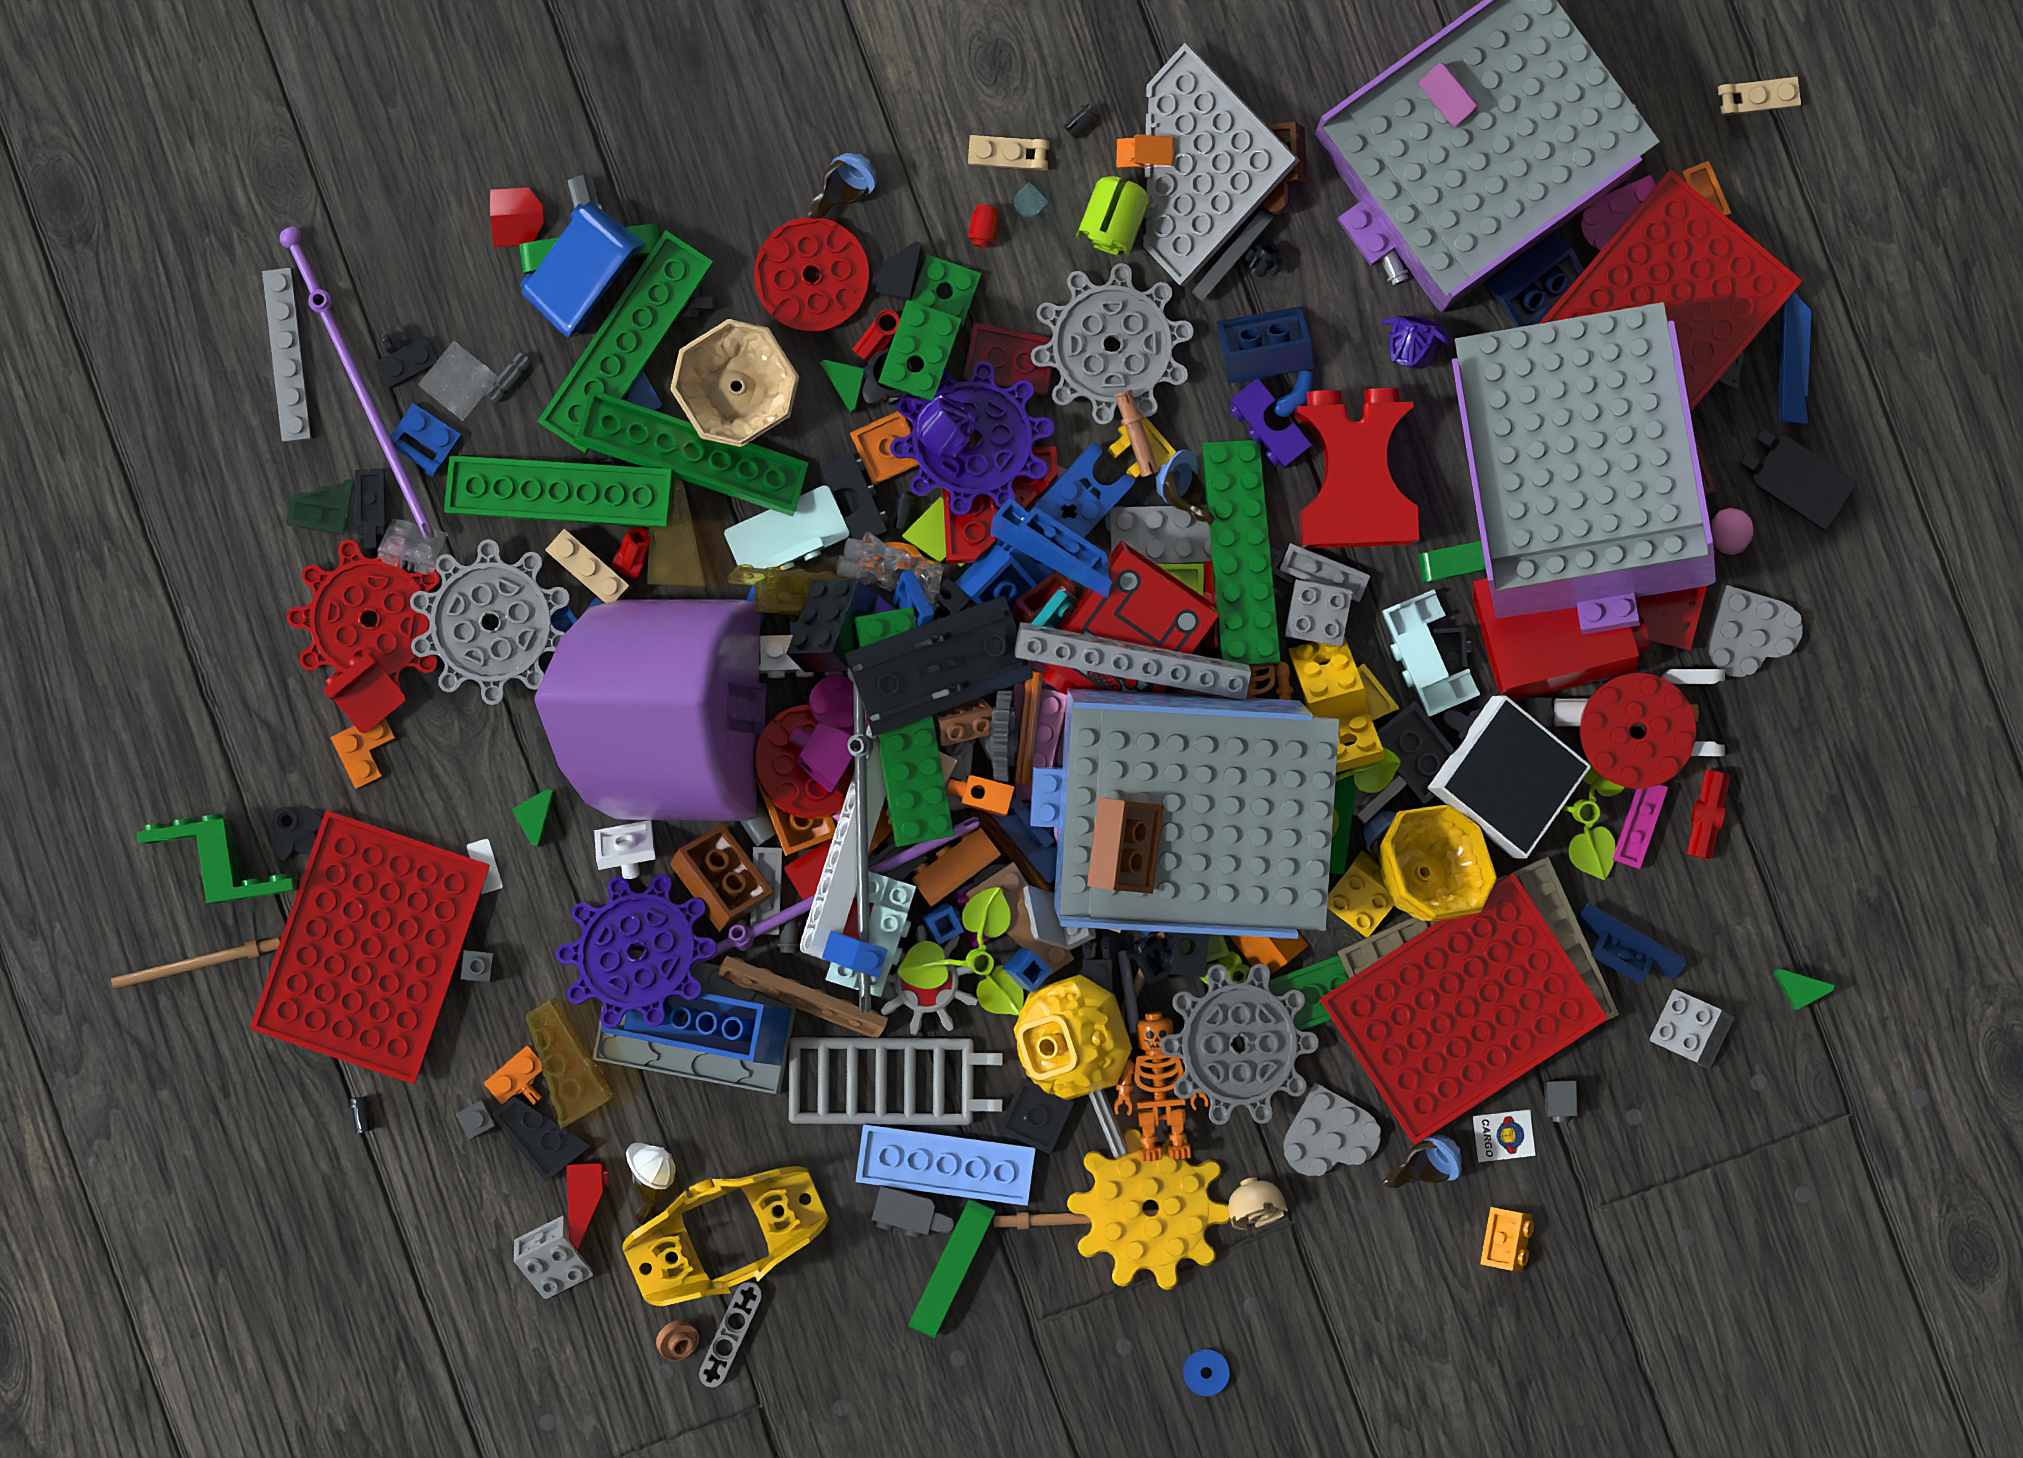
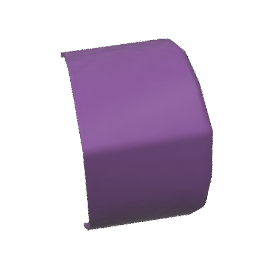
M741 599L616 600L590 607L561 637L536 692L535 704L559 768L586 804L614 819L748 821L755 816L757 810V781L754 769V756L758 739L766 727L767 684L759 682V607L754 602Z

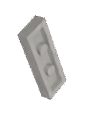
M1291 543L1279 569L1303 581L1349 589L1352 591L1351 600L1358 603L1370 578L1368 574Z
M753 847V864L774 892L751 911L750 927L780 912L783 848ZM780 925L762 934L779 935Z

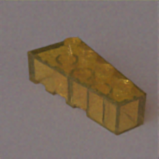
M674 477L669 528L650 527L649 537L651 541L649 544L647 584L654 587L707 589L685 480Z
M557 998L547 1001L525 1015L535 1049L541 1061V1069L550 1090L549 1095L553 1106H555L560 1129L615 1097Z

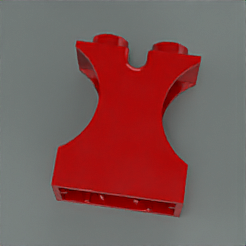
M1398 388L1364 390L1365 404L1361 407V420L1357 422L1351 421L1348 418L1346 404H1342L1341 391L1338 390L1307 392V406H1297L1294 418L1301 421L1313 432L1321 445L1325 459V476L1321 490L1314 501L1299 514L1301 548L1415 545L1419 541L1418 505L1411 502L1399 491L1392 480L1387 464V446L1390 435L1395 425L1409 414L1414 407L1413 402H1399Z

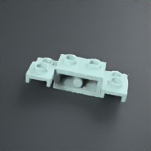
M1435 589L1382 611L1393 637L1394 644L1390 645L1396 661L1402 660L1406 669L1402 672L1403 678L1408 688L1413 686L1428 717L1480 695L1469 668L1449 677L1428 629V623L1446 616L1436 596Z
M868 871L869 902L874 903L869 917L870 943L885 947L888 950L879 978L870 976L871 994L881 997L891 965L897 966L902 949L897 948L900 937L906 938L911 921L906 920L916 886ZM857 889L854 895L855 898H857ZM831 962L825 980L859 990V972Z

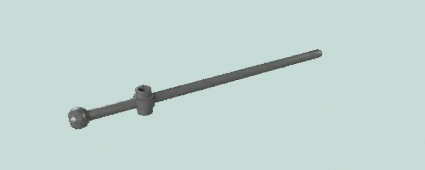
M848 668L847 673L849 679L853 681L854 735L848 740L847 747L849 752L855 756L858 939L870 942L866 756L873 749V741L866 735V712L853 675ZM859 972V1008L863 1013L866 1006V1012L868 1013L871 1009L870 975Z

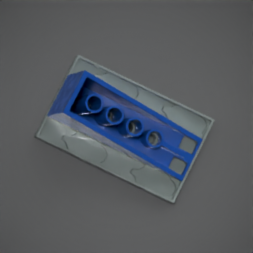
M633 949L631 951V958L639 960L644 951ZM702 963L690 971L691 976L701 984L702 991L700 996L695 1000H686L680 995L669 997L663 1006L665 1019L662 1025L658 1027L647 1025L642 1013L635 1009L627 1012L622 1018L620 1025L616 1028H606L600 1021L592 1060L780 1095L796 1008L716 978L720 966Z

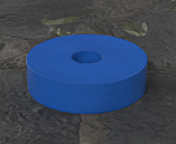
M1211 1349L1197 1350L1184 1363V1381L1188 1388L1198 1395H1215L1224 1389L1229 1380L1228 1363L1217 1351ZM1204 1367L1212 1370V1374L1208 1378L1201 1376V1370Z

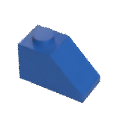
M831 930L822 959L879 978L888 950L885 947Z

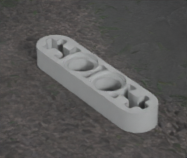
M747 1281L740 1284L733 1296L700 1368L699 1377L705 1386L717 1387L727 1375L761 1301L762 1290L755 1282ZM753 1287V1293L757 1298L756 1300L750 1299L746 1308L752 1309L751 1313L748 1314L744 1309L734 1307L735 1302L741 1305L744 1300L741 1290ZM740 1313L744 1316L745 1324L742 1328L733 1329L730 1327L728 1319L731 1314ZM721 1339L729 1340L733 1345L731 1354L726 1356L719 1354L716 1349L718 1341ZM711 1354L718 1360L727 1361L726 1367L720 1363L717 1369L720 1378H714L712 1382L707 1380L708 1375L704 1373L705 1369H711L715 1363V1360H710Z

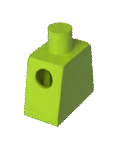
M941 496L902 535L908 543L916 546L918 550L939 564L946 560L944 506ZM957 563V564H958L960 567H962L965 563Z

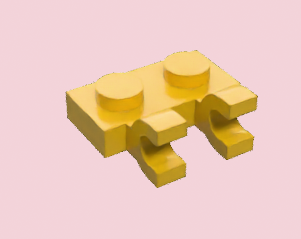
M1144 417L1141 421L1157 468L1160 470V466L1169 462L1171 457L1177 452L1147 417ZM1125 425L1118 428L1122 437L1107 450L1114 459L1131 445ZM1137 462L1126 472L1134 479L1141 475Z

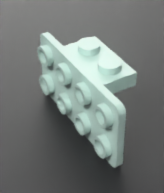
M824 485L799 497L793 517L770 509L727 528L724 535L743 578L750 582L777 569L779 573L795 567V561L802 558L805 561H809L820 556V550L848 538L849 530L830 488Z

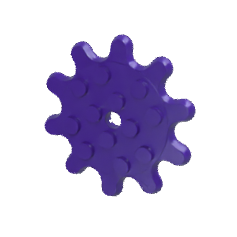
M987 361L978 362L973 368L971 378L964 382L954 380L947 369L944 370L935 398L942 394L964 404L968 412H972L976 416L973 433L977 434L981 439L974 447L967 444L957 458L937 456L917 438L918 417L921 411L932 401L917 400L910 396L899 400L897 405L898 412L912 422L913 429L908 436L894 439L890 445V451L896 458H911L918 462L919 472L910 483L911 491L915 495L925 496L935 488L946 489L951 495V511L956 515L962 516L971 510L972 502L976 496L988 495L1001 508L1010 497L1016 501L1015 493L1012 490V482L1015 478L1026 476L1039 480L1047 474L1046 463L1033 454L1032 445L1039 439L1050 437L1054 432V424L1049 418H1032L1026 413L1025 404L1034 394V387L1029 381L1020 380L1010 388H1000L994 382V367Z
M660 874L654 877L650 887L643 893L631 891L629 883L625 878L621 876L614 877L608 883L609 900L605 906L594 908L587 903H578L572 909V918L582 927V936L574 943L562 944L556 951V958L561 964H572L580 970L579 979L568 988L567 998L575 1005L583 1004L592 998L600 999L603 1004L600 1021L606 1028L618 1027L624 1015L634 1009L642 1013L647 1025L658 1027L664 1022L665 1012L663 1006L669 997L680 995L686 1000H695L701 994V984L691 976V968L699 960L714 957L717 951V944L713 939L700 938L693 933V926L704 915L706 905L699 898H692L681 905L672 903L669 898L672 881L667 875ZM643 946L645 949L640 959L631 958L633 948Z

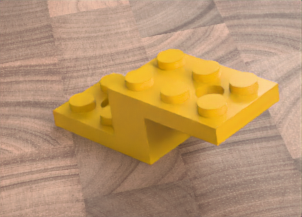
M1345 636L1341 647L1310 642L1289 648L1290 659L1303 691L1306 708L1313 717L1339 719L1336 772L1385 759L1384 750L1369 714L1365 689ZM1321 662H1329L1325 665H1319ZM1348 742H1355L1354 744L1349 746L1344 745Z

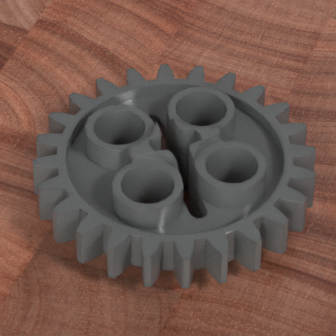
M998 690L996 707L992 709L989 751L990 757H992L994 781L1009 784L1012 767H1015L1019 722L1016 716V708L1014 707L1013 690Z

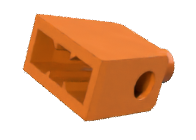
M969 775L967 781L950 777L946 794L961 797V805L1005 817L1009 809L1014 786ZM974 787L982 789L984 792L983 798L973 797L971 790Z

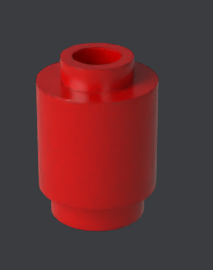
M977 204L976 210L972 211L967 238L972 240L973 246L989 248V244L996 243L1001 218L998 215L999 208Z

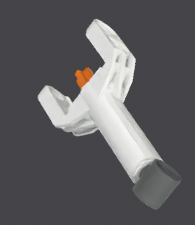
M1669 669L1660 677L1672 684H1714L1718 681H1725V670ZM1527 698L1526 713L1543 727H1552V721L1555 727H1579L1581 714L1589 698H1555L1553 704L1552 698ZM1690 704L1695 721H1698V704ZM1636 722L1631 726L1640 727L1646 732L1645 726L1640 722ZM1695 742L1690 756H1725V745H1719L1715 742Z

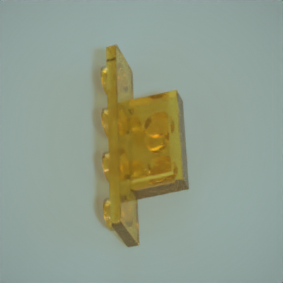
M743 564L735 567L727 578L728 583L754 585L756 612L800 616L813 581L844 579V576L834 575L833 572L828 571L809 573L804 569L786 571L778 567L763 569Z

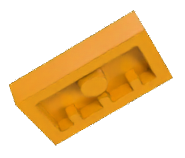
M1490 1207L1480 1264L1511 1271H1522L1529 1258V1251L1527 1250L1528 1238L1532 1236L1534 1230L1532 1214Z

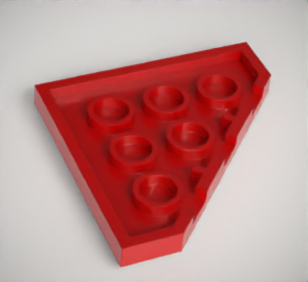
M1056 447L1032 448L1033 454L1047 465L1048 470L1044 478L1035 480L1030 477L1019 476L1012 482V490L1015 493L1016 502L1025 510L1058 477ZM943 489L946 564L976 563L998 540V538L991 535L990 531L993 516L1000 508L990 496L979 495L974 498L971 510L967 514L959 516L951 511V495L946 489Z

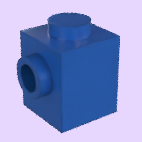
M945 902L918 915L930 940L938 945L964 932L960 924L962 918L955 906L952 907Z
M1021 947L1002 967L1021 988L1031 992H1035L1052 972L1035 952Z

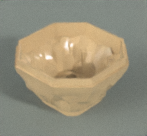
M727 319L679 349L670 390L701 438L742 447L790 417L799 375L768 327ZM738 381L742 384L740 391L734 392L731 389L733 382Z

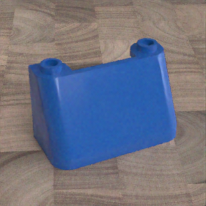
M588 202L584 206L582 204L576 206L570 215V218L573 219L534 274L529 272L520 284L523 288L521 294L568 338L577 336L587 325L583 319H587L592 315L591 311L620 271L627 267L628 261L634 254L638 255L645 245L642 240L593 202Z

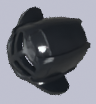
M890 347L877 351L863 370L866 380L862 390L863 397L870 404L881 400L886 405L896 406L901 398L906 399L912 396L906 392L878 383ZM912 357L907 362V368L914 373L920 372L924 367V362L919 357Z

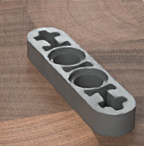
M1263 208L1192 291V294L1203 302L1272 222L1274 216Z

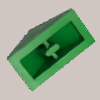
M829 360L820 362L821 367L850 414L856 412L864 379V369Z
M546 789L512 809L526 836L534 846L540 847L555 793L553 790Z
M1775 968L1773 973L1792 1010H1798L1832 992L1835 986Z

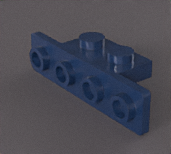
M983 790L978 792L975 797L979 799L983 798ZM1012 796L1005 817L992 813L989 814L1048 883H1051L1056 879L1057 848L1052 844L1055 841L1052 838L1054 832L1050 827L1030 826L1031 804L1026 799L1021 801L1019 797L1014 799Z
M1591 903L1585 905L1576 919L1580 926L1599 936L1591 956L1639 984H1642L1650 967L1655 968L1672 979H1676L1687 963L1686 958Z

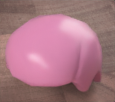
M1727 508L1719 511L1711 521L1710 528L1713 546L1721 553L1735 555L1743 552L1751 543L1753 523L1744 511Z

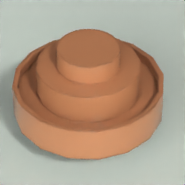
M676 1320L667 1324L659 1332L656 1346L665 1359L670 1361L682 1360L695 1350L699 1341V1335L690 1322Z

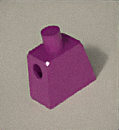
M823 723L817 725L812 735L796 726L788 739L790 743L802 749L795 763L831 793L853 757L847 747L848 740L853 735Z

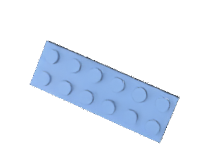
M863 1124L855 1182L1028 1206L1035 1148Z

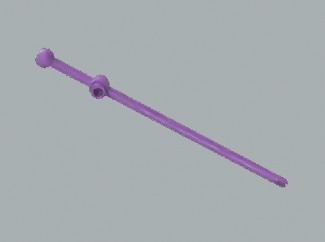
M296 227L286 228L280 233V243L284 247L290 248L310 291L309 306L313 311L321 315L421 533L425 539L429 540L423 527L424 524L427 525L432 537L434 536V531L332 314V297L328 292L321 290L300 245L302 241L300 230ZM324 298V302L321 305H317L318 301Z
M971 817L953 826L954 836L921 842L868 868V871L882 875L977 828L980 822L977 821V817ZM815 895L747 928L744 925L732 926L729 930L728 938L716 943L717 951L714 957L732 948L741 951L750 949L754 937L811 910ZM702 959V960H699V961H697V962L692 966V968H694V967H696V966H698V965H700V964H702V963H704V962H706V961H708V960H710V959Z

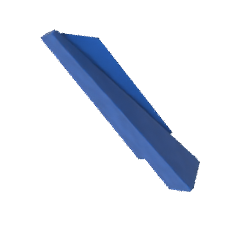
M1795 292L1781 306L1777 395L1779 396L1778 423L1807 425L1805 397L1808 396L1811 310Z
M1011 497L993 516L990 531L992 536L1106 598L1109 596L1112 580L1109 577L1108 560L1105 552L1040 509L1034 507L1028 513Z

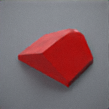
M529 187L490 190V219L493 247L519 246L523 243L535 241L544 224L543 205Z

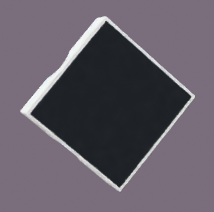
M1506 695L1492 696L1469 728L1468 734L1461 746L1450 755L1428 786V789L1447 805H1451L1479 825L1482 833L1512 858H1527L1591 765Z

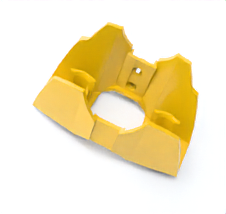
M784 1167L740 1179H712L711 1177L690 1186V1193L684 1191L663 1213L632 1232L623 1242L622 1249L644 1300L651 1305L666 1306L704 1296L731 1293L732 1286L752 1277H756L757 1281H759L776 1264L818 1236L825 1228L829 1218L806 1167ZM741 1188L759 1220L768 1245L769 1255L722 1277L710 1280L704 1272L683 1222L682 1213ZM803 1193L809 1194L811 1196L810 1203H800V1196ZM776 1205H781L784 1208L783 1215L777 1216L773 1210ZM672 1251L678 1255L676 1262L667 1261L666 1257L669 1252ZM643 1263L651 1264L652 1271L645 1274L642 1272L641 1266Z

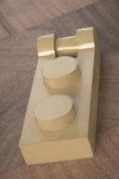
M1798 77L1718 86L1719 96H1722L1723 105L1720 106L1722 116L1801 106ZM1734 94H1740L1741 104H1734Z
M970 135L968 165L1045 171L1048 170L1049 161L1046 160V151L1050 148V141ZM1026 149L1035 150L1034 159H1026Z

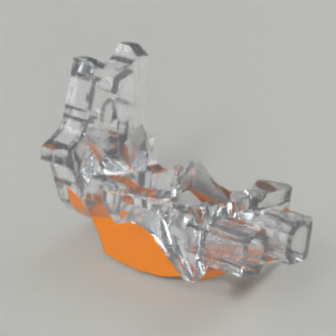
M865 532L862 540L848 537L845 543L844 556H840L837 562V575L849 577L850 579H860L864 584L880 586L892 592L896 589L901 576L897 569L913 570L917 580H920L923 585L924 595L928 603L932 604L934 611L938 607L935 595L939 593L943 567H941L940 562L923 557L914 545L900 542L883 543L870 532Z

